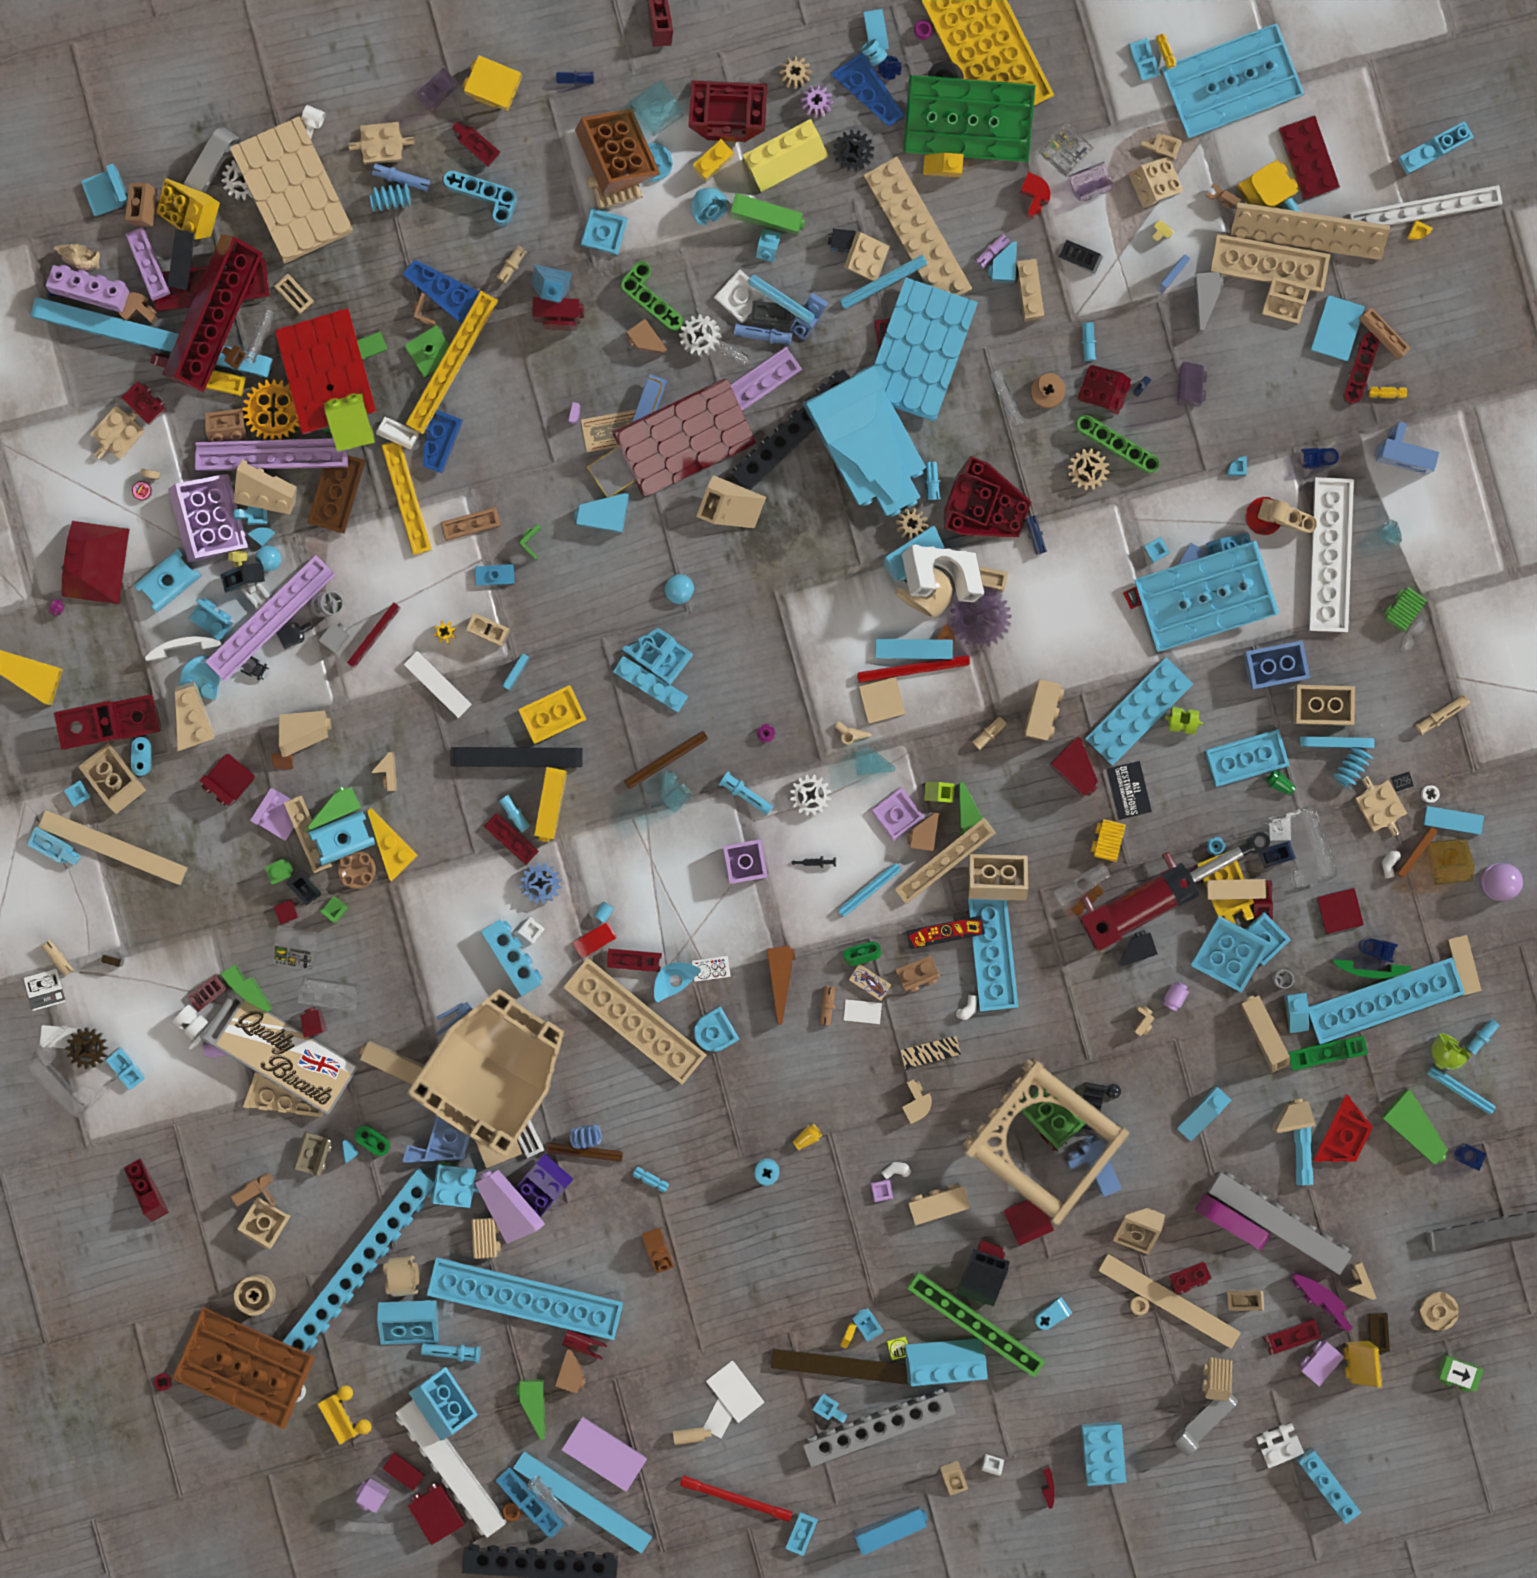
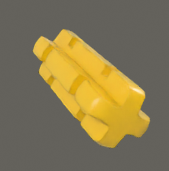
M1164 33L1157 35L1156 43L1159 46L1167 69L1176 67V60L1173 57L1166 35Z
M1370 387L1369 397L1406 398L1407 388Z

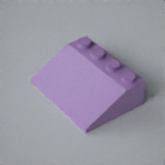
M229 474L177 483L168 488L188 563L248 548L241 520H233L234 509H238V507L234 503V492Z

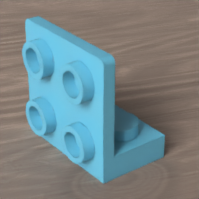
M114 164L106 166L107 171L81 181L93 214L96 217L127 205L128 195L119 171Z
M197 598L196 602L199 605L189 619L221 642L234 624L230 621L232 617L221 609L217 611L215 609L216 605L210 600Z

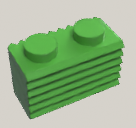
M1409 587L1405 588V590L1401 589L1395 596L1397 599L1394 605L1390 604L1384 612L1386 615L1384 620L1402 633L1407 630L1427 602L1426 599Z

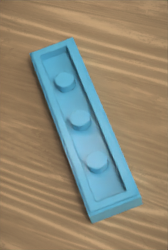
M876 639V658L953 659V640Z

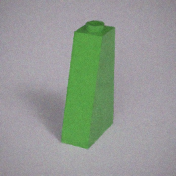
M735 193L731 209V219L798 235L799 230L803 231L805 219H802L803 213Z
M1405 1089L1383 1113L1381 1118L1434 1165L1440 1164L1446 1158L1448 1150L1413 1093Z

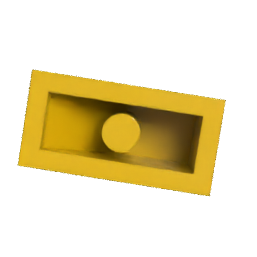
M938 153L925 155L923 175L961 178L964 154Z

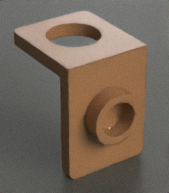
M422 293L420 299L415 301L413 317L415 320L436 326L437 323L435 321L420 316L426 299L425 293Z

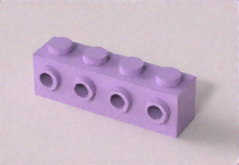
M53 265L46 284L47 289L51 293L118 312H123L130 292L122 281L114 280L112 282L101 275L94 277L86 271H73L65 265H60V267Z

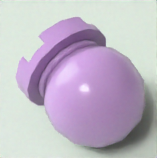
M1495 863L1483 871L1480 885L1488 898L1496 901H1508L1514 899L1521 892L1523 877L1517 867L1509 863Z

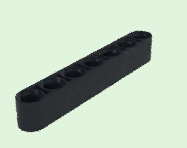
M450 747V766L583 767V748Z

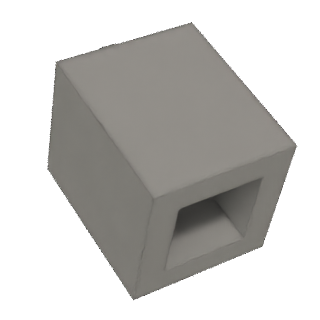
M340 622L338 625L332 623L319 641L334 653H337L350 635L347 633L349 629Z

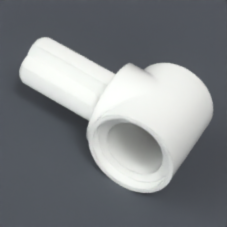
M307 105L302 113L301 120L311 139L314 129L321 127L325 118V112Z

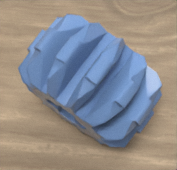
M598 1125L580 1126L570 1130V1142L574 1148H586L602 1143V1133Z

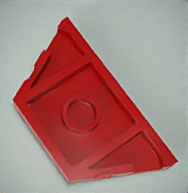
M1344 1095L1313 1158L1314 1161H1357L1373 1126L1364 1117L1349 1095Z

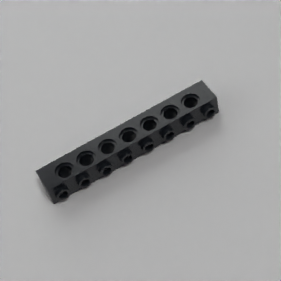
M844 369L840 372L836 370L829 377L831 380L826 385L822 383L815 390L817 392L815 396L828 391L832 386L838 385L851 377ZM807 397L802 403L810 400L811 397ZM804 406L799 411L795 409L788 416L789 420L785 424L781 422L774 429L776 433L771 437L766 436L760 442L762 446L757 451L755 449L750 451L746 456L748 459L743 464L739 462L732 469L734 471L732 477L743 488L751 490L815 429L811 420L805 421L802 418L803 413L806 412ZM791 425H797L799 432L791 434L788 428ZM777 438L785 440L786 443L783 447L775 445L774 442ZM769 451L772 457L770 460L765 461L761 458V453ZM750 464H754L758 467L756 473L750 474L747 471V467Z
M469 1544L463 1550L462 1574L526 1578H617L618 1556H614V1553L604 1552L603 1555H595L593 1551H584L583 1554H576L574 1550H565L564 1553H560L556 1549H545L544 1552L537 1551V1548L518 1550V1547L509 1546L506 1549H499V1546L496 1545L480 1548V1545ZM484 1555L487 1557L488 1562L482 1564L478 1561L477 1557ZM503 1556L507 1559V1563L501 1565L497 1562V1558ZM519 1557L524 1558L526 1565L519 1566L516 1563V1559ZM543 1559L546 1565L538 1567L535 1560ZM556 1560H562L565 1563V1566L563 1568H557L554 1562ZM581 1561L584 1564V1568L576 1569L574 1562ZM600 1562L604 1568L597 1571L593 1568V1564Z

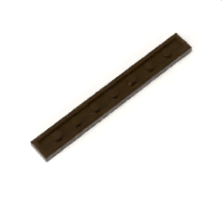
M773 1348L771 1368L909 1385L907 1382L906 1364Z

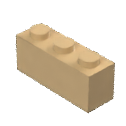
M1037 260L1017 261L1016 271L1023 320L1026 322L1043 319L1044 309Z
M959 1183L948 1185V1189L943 1191L940 1188L929 1191L930 1195L922 1197V1194L912 1196L911 1201H908L915 1225L970 1209L963 1184L959 1185Z

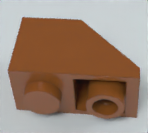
M660 1227L642 1233L646 1251L656 1274L674 1268Z

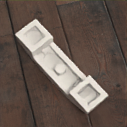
M196 636L178 638L158 646L146 655L145 659L149 662L168 658L167 650L202 644L203 650L219 648L223 642Z

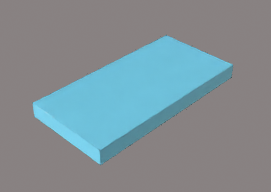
M1279 729L1205 750L1215 787L1290 766Z

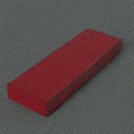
M498 813L484 826L487 831L525 865L539 852Z

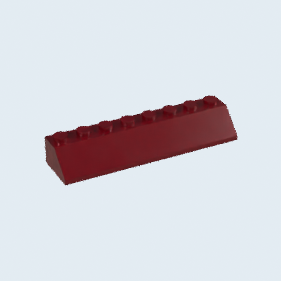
M221 234L162 375L179 384L204 393L263 254L261 251L234 236Z

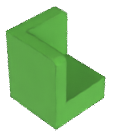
M333 896L320 912L334 923H338L349 907Z

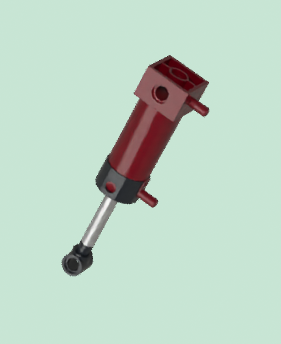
M1264 832L1253 833L1249 838L1245 839L1246 843L1190 873L1181 862L1176 865L1170 853L1166 852L1162 857L1169 869L1161 872L1155 878L1095 908L1088 896L1081 898L1087 912L1078 916L1095 950L1101 951L1123 939L1122 936L1199 897L1196 882L1250 853L1254 855L1266 850L1270 845L1269 836ZM1258 836L1264 839L1262 847L1255 845V839ZM1100 922L1104 924V930L1101 933L1096 930V926Z

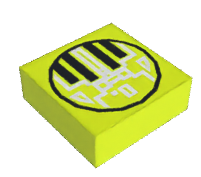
M906 1336L887 1341L892 1360L906 1357L905 1344H908Z

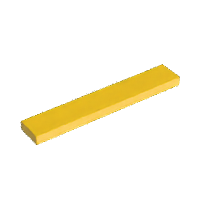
M395 442L383 444L381 446L412 553L417 555L431 551V544L402 445Z

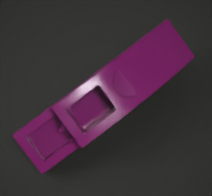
M1294 1272L1291 1274L1293 1277L1291 1282L1298 1290L1302 1289L1305 1295L1303 1297L1310 1306L1314 1304L1318 1307L1323 1303L1322 1309L1328 1316L1330 1314L1333 1315L1336 1319L1334 1324L1340 1331L1344 1329L1348 1333L1353 1329L1352 1325L1342 1314L1347 1307L1336 1295L1311 1278Z

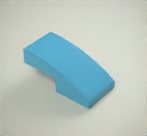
M877 9L863 12L868 42L876 39L881 49H889L883 10Z
M1148 38L1130 43L1129 48L1141 81L1160 75Z
M121 1047L105 1059L129 1090H132L145 1079L142 1072Z

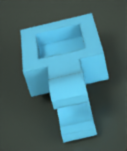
M247 506V510L234 509L233 520L247 519V524L267 525V510Z
M824 1393L813 1408V1411L827 1420L833 1416L843 1423L848 1416L837 1409L838 1402Z

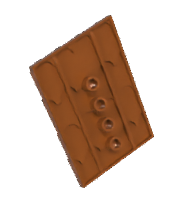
M203 1307L172 1379L279 1428L285 1429L315 1356Z

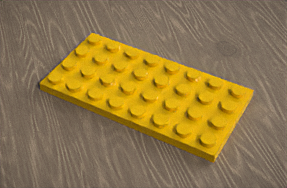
M921 0L951 62L961 68L964 79L1036 85L1034 106L1054 97V93L1007 0Z

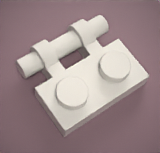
M1292 1423L1280 1425L1278 1429L1271 1432H1263V1435L1256 1437L1258 1444L1264 1442L1267 1444V1447L1262 1448L1261 1452L1268 1468L1304 1454L1297 1435L1291 1437L1288 1435L1289 1432L1295 1430ZM1282 1435L1283 1440L1273 1444L1272 1439Z

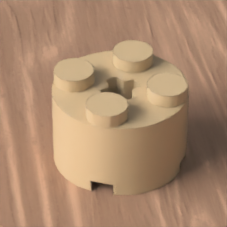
M414 1256L389 1258L388 1263H384V1274L387 1275L388 1280L386 1283L387 1294L396 1297L418 1293V1290H415V1286L419 1285V1270L417 1263L412 1261L415 1259Z
M253 1274L243 1279L237 1285L234 1292L236 1306L244 1313L252 1316L264 1313L272 1306L276 1297V1290L272 1281L267 1276ZM254 1290L255 1293L259 1294L257 1299L255 1298V1296H251V1293H253Z

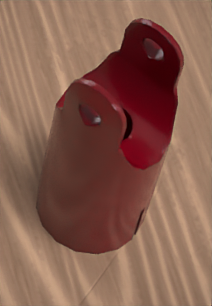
M567 1329L562 1342V1346L597 1359H603V1357L593 1353L589 1346L599 1345L607 1348L605 1343Z

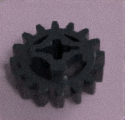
M850 130L849 135L843 132V138L837 137L839 144L834 143L833 147L837 150L833 151V155L838 156L835 162H841V169L846 166L847 172L851 168L854 169V172H857L858 167L864 170V164L870 165L868 158L873 159L874 155L870 152L874 151V147L869 146L872 140H866L867 134L861 136L860 130L856 134L853 133V130ZM852 139H857L861 142H855ZM845 143L846 150L841 153V147ZM850 146L851 148L853 147L854 150L858 149L857 156L853 152L850 153ZM866 149V156L862 159L861 152ZM848 159H849V160H852V161H854L855 163H850V162H848L847 160H848Z

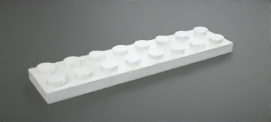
M1314 478L1313 517L1317 520V527L1312 532L1309 631L1348 632L1354 479Z

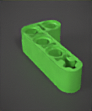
M644 261L636 263L622 280L623 292L669 331H680L681 327H683L682 316L644 285L651 276L649 264ZM640 267H645L648 272L646 275L640 276L637 270ZM626 283H635V288L627 290L625 288ZM648 294L650 300L646 303L641 302L640 296ZM657 306L665 308V312L661 315L656 314L654 310ZM669 312V317L672 320L678 319L679 325L674 324L671 326V321L667 318Z

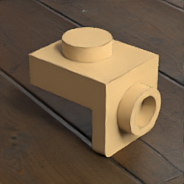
M1143 1005L1142 1008L1137 1006L1135 1009L1143 1014L1144 1017L1133 1032L1142 1036V1034L1146 1035L1152 1028L1150 1024L1154 1017L1151 1015L1153 1012Z

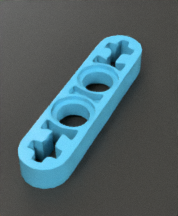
M1300 737L1299 746L1374 748V738Z

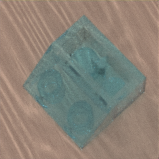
M664 769L662 771L661 799L676 814L692 799L690 796L692 792L685 784L682 786L678 784L677 780L679 778L671 769L668 772Z

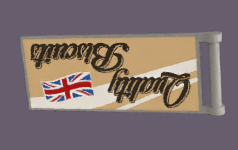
M233 989L229 991L228 998L207 1030L200 1036V1039L204 1042L211 1044L326 1115H329L358 1069L357 1065L311 1037L304 1038L301 1031L283 1020L249 1003ZM234 1001H239L240 1004L216 1040L211 1036Z

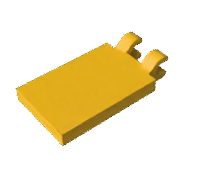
M1222 853V854H1220V855H1218V856H1215V857H1213V858H1210V859H1208V860H1205V861H1203V862H1200V863H1198V864H1196V865H1197L1198 868H1200L1201 866H1203V865H1205V864L1211 862L1212 860H1214V859H1216V858H1218V857L1224 855L1225 853ZM1235 861L1203 878V882L1207 890V880L1245 879L1238 862ZM1253 899L1211 900L1217 917L1223 916L1228 921L1236 924L1232 915L1242 911L1245 921L1254 918L1249 905L1254 904Z

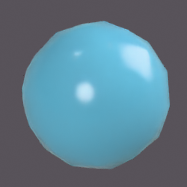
M268 545L262 546L257 550L255 561L256 563H261L263 571H275L280 566L282 556L278 549Z

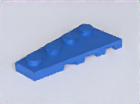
M862 52L831 73L833 77L887 126L890 127L905 117Z
M414 260L403 273L409 281L460 324L463 323L480 291L440 273L417 260Z

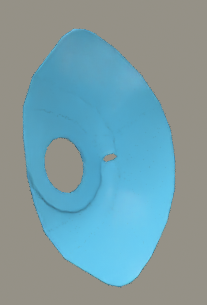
M674 962L663 967L655 980V1001L660 1002L682 991L701 970L697 966L683 962ZM673 975L681 977L682 983L680 986L673 987L670 984V978Z

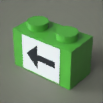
M1443 1355L1436 1376L1441 1379L1440 1383L1452 1386L1453 1383L1458 1385L1460 1390L1470 1393V1390L1477 1391L1484 1370L1481 1367Z

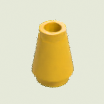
M815 1124L808 1125L793 1140V1143L798 1150H801L820 1141L819 1138L822 1137V1133Z

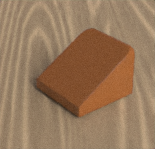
M273 753L272 761L274 768L293 769L294 756L291 754L282 757L281 754Z

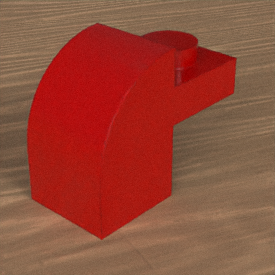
M1028 172L1020 193L1033 198L1026 217L1034 219L1035 214L1039 216L1043 205L1040 202L1048 205L1051 192L1048 183L1043 178Z

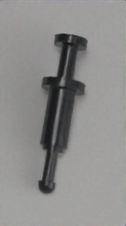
M820 856V858L804 859L803 861L793 860L791 864L820 866V868H824V865L833 864L836 867L837 860L836 857H833V860H824V857Z

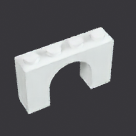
M912 545L902 554L911 596L927 597L937 589L933 565L944 568L951 575L955 584L958 601L974 603L984 595L976 553L965 550L955 551L949 548L938 549L935 547Z

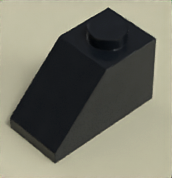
M261 563L241 565L220 574L225 593L265 582Z
M1143 930L1134 933L1135 937L1130 938L1119 961L1120 967L1158 955L1150 932L1146 933Z

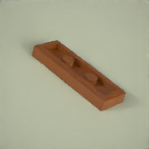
M1429 827L1395 872L1396 875L1399 877L1407 875L1438 833L1435 828Z

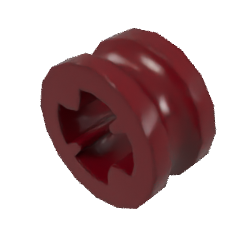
M166 1373L157 1375L154 1379L155 1388L160 1391L169 1389L172 1385L171 1376ZM166 1377L168 1379L166 1381L168 1382V1385H163L161 1387L159 1385L160 1382H158V1379Z

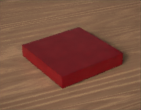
M1355 888L1317 897L1326 934L1364 925Z
M1029 1199L1003 1210L1019 1246L1054 1231L1048 1215Z

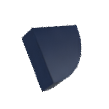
M1145 376L1134 389L1133 394L1139 397L1151 379Z

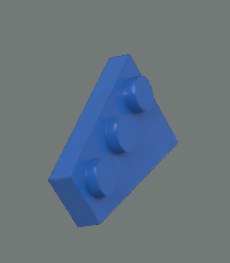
M436 410L426 428L423 466L425 468L443 473L463 423L462 419Z

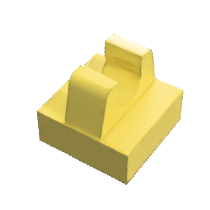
M1160 219L1154 225L1157 231L1152 238L1158 242L1163 236L1170 238L1175 231Z

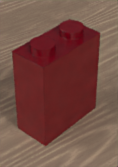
M443 1483L430 1485L426 1488V1493L422 1495L417 1493L410 1498L411 1502L408 1504V1508L431 1546L460 1529L466 1523Z

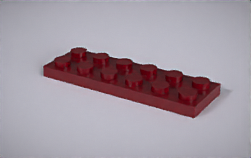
M265 258L260 259L243 301L271 297ZM208 266L190 269L187 290L169 287V271H163L162 274L170 294L154 300L156 312L190 308Z

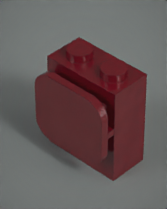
M533 297L532 317L535 322H543V328L546 330L576 331L577 324H580L581 319H584L585 308L577 298H563L561 302H555L540 297Z

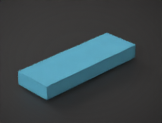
M1426 806L1423 825L1481 835L1484 816Z

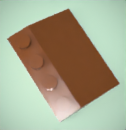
M632 108L581 117L575 132L602 195L620 192L660 174Z

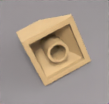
M1303 1098L1292 1099V1103L1286 1104L1272 1125V1130L1280 1133L1316 1126L1309 1102L1303 1101Z
M1148 1208L1127 1214L1119 1226L1113 1241L1149 1255L1161 1233L1165 1215Z

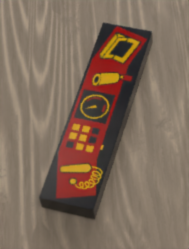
M982 915L907 930L910 949L986 934Z

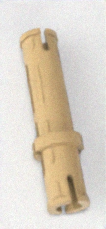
M1463 694L1436 713L1429 714V717L1419 724H1416L1417 731L1424 735L1432 728L1439 727L1443 721L1469 706L1470 701Z

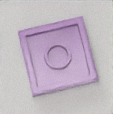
M902 787L871 810L893 840H896L925 818Z

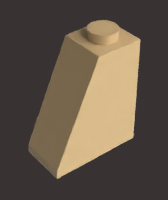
M325 711L279 715V747L282 757L291 755L328 738V730L331 729V719L327 718Z

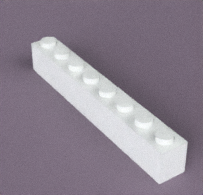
M410 1400L396 1411L397 1421L401 1426H406L410 1439L413 1442L417 1441L420 1446L418 1448L424 1457L427 1456L430 1459L432 1469L436 1473L439 1472L443 1477L441 1480L446 1488L450 1487L452 1489L456 1502L458 1504L462 1503L466 1508L464 1512L470 1520L474 1519L478 1532L489 1537L504 1526L507 1520L503 1517V1514L449 1440L445 1438L440 1441L414 1400Z

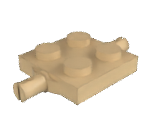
M399 122L360 126V142L349 143V150H361L364 165L402 161L403 145H414V137L402 138Z
M115 405L92 431L91 435L101 445L94 454L98 459L108 451L121 460L144 434L145 430L135 420L138 414L134 410L128 414Z
M1369 776L1364 777L1361 780L1367 790L1362 795L1354 798L1370 829L1372 832H1375L1383 827H1388L1392 837L1399 834L1400 832L1394 823L1398 818L1406 815L1407 812L1391 783L1387 780L1373 786Z

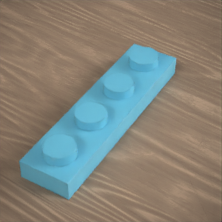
M624 656L613 671V673L678 713L688 698L681 691Z

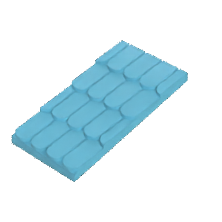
M1277 23L1178 60L1174 68L1167 69L1166 65L1161 67L1188 138L1199 136L1305 95Z
M905 278L874 364L877 373L885 385L883 388L894 408L936 422L978 302Z
M1256 540L1134 579L1157 652L1279 614Z

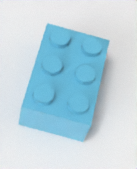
M447 1367L434 1373L409 1392L440 1441L453 1435L478 1415Z
M1120 1421L1081 1424L1087 1485L1126 1483L1122 1425Z

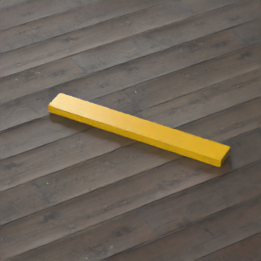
M480 291L408 418L407 426L422 434L425 432L498 302L497 299Z

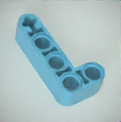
M448 171L444 175V183L448 190L495 204L493 218L496 224L506 226L510 223L517 202L515 192L511 188L456 171ZM453 177H455L459 183L453 182L451 185L449 180H453ZM475 183L476 188L469 191L466 189L467 184ZM492 188L495 191L492 196H486L484 194L485 190ZM505 194L513 196L510 202L503 201ZM500 212L507 213V217L504 220H498L497 215Z

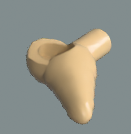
M840 721L835 725V728L842 733L841 741L846 745H851L854 741L871 737V733L851 727L847 728Z

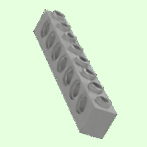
M940 1388L932 1392L933 1395L927 1397L921 1395L914 1398V1402L908 1404L907 1401L899 1403L895 1409L889 1410V1408L880 1410L878 1411L879 1415L873 1417L867 1415L860 1418V1422L853 1424L851 1421L843 1424L841 1429L835 1430L832 1428L826 1430L822 1436L812 1435L807 1437L806 1442H803V1446L811 1467L956 1414L948 1390ZM930 1402L938 1403V1408L935 1411L928 1409ZM917 1408L920 1410V1415L915 1418L911 1417L910 1411ZM900 1415L902 1422L894 1424L891 1421L892 1417ZM876 1422L884 1424V1428L881 1431L873 1428ZM860 1428L866 1431V1435L861 1438L855 1435L856 1430ZM841 1435L847 1436V1443H838V1437ZM822 1442L830 1444V1448L827 1451H822L819 1448Z

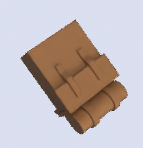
M265 1173L251 1180L244 1188L231 1196L236 1206L241 1205L263 1191L270 1205L274 1207L276 1202L267 1189V1186L273 1181L272 1174Z

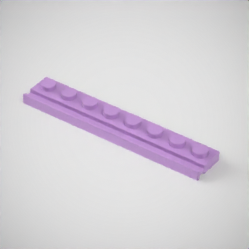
M785 347L731 384L741 410L744 411L801 372L802 368L788 348Z
M333 438L195 443L196 471L237 470L242 459L256 469L348 467V449L337 452Z
M315 555L205 662L223 681H226L323 588L335 574Z

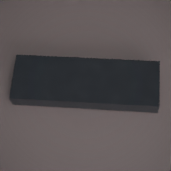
M175 230L168 278L169 287L188 289L195 232Z

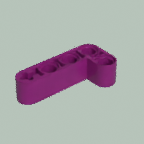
M1205 1193L1195 1208L1197 1212L1261 1251L1271 1236L1264 1229Z

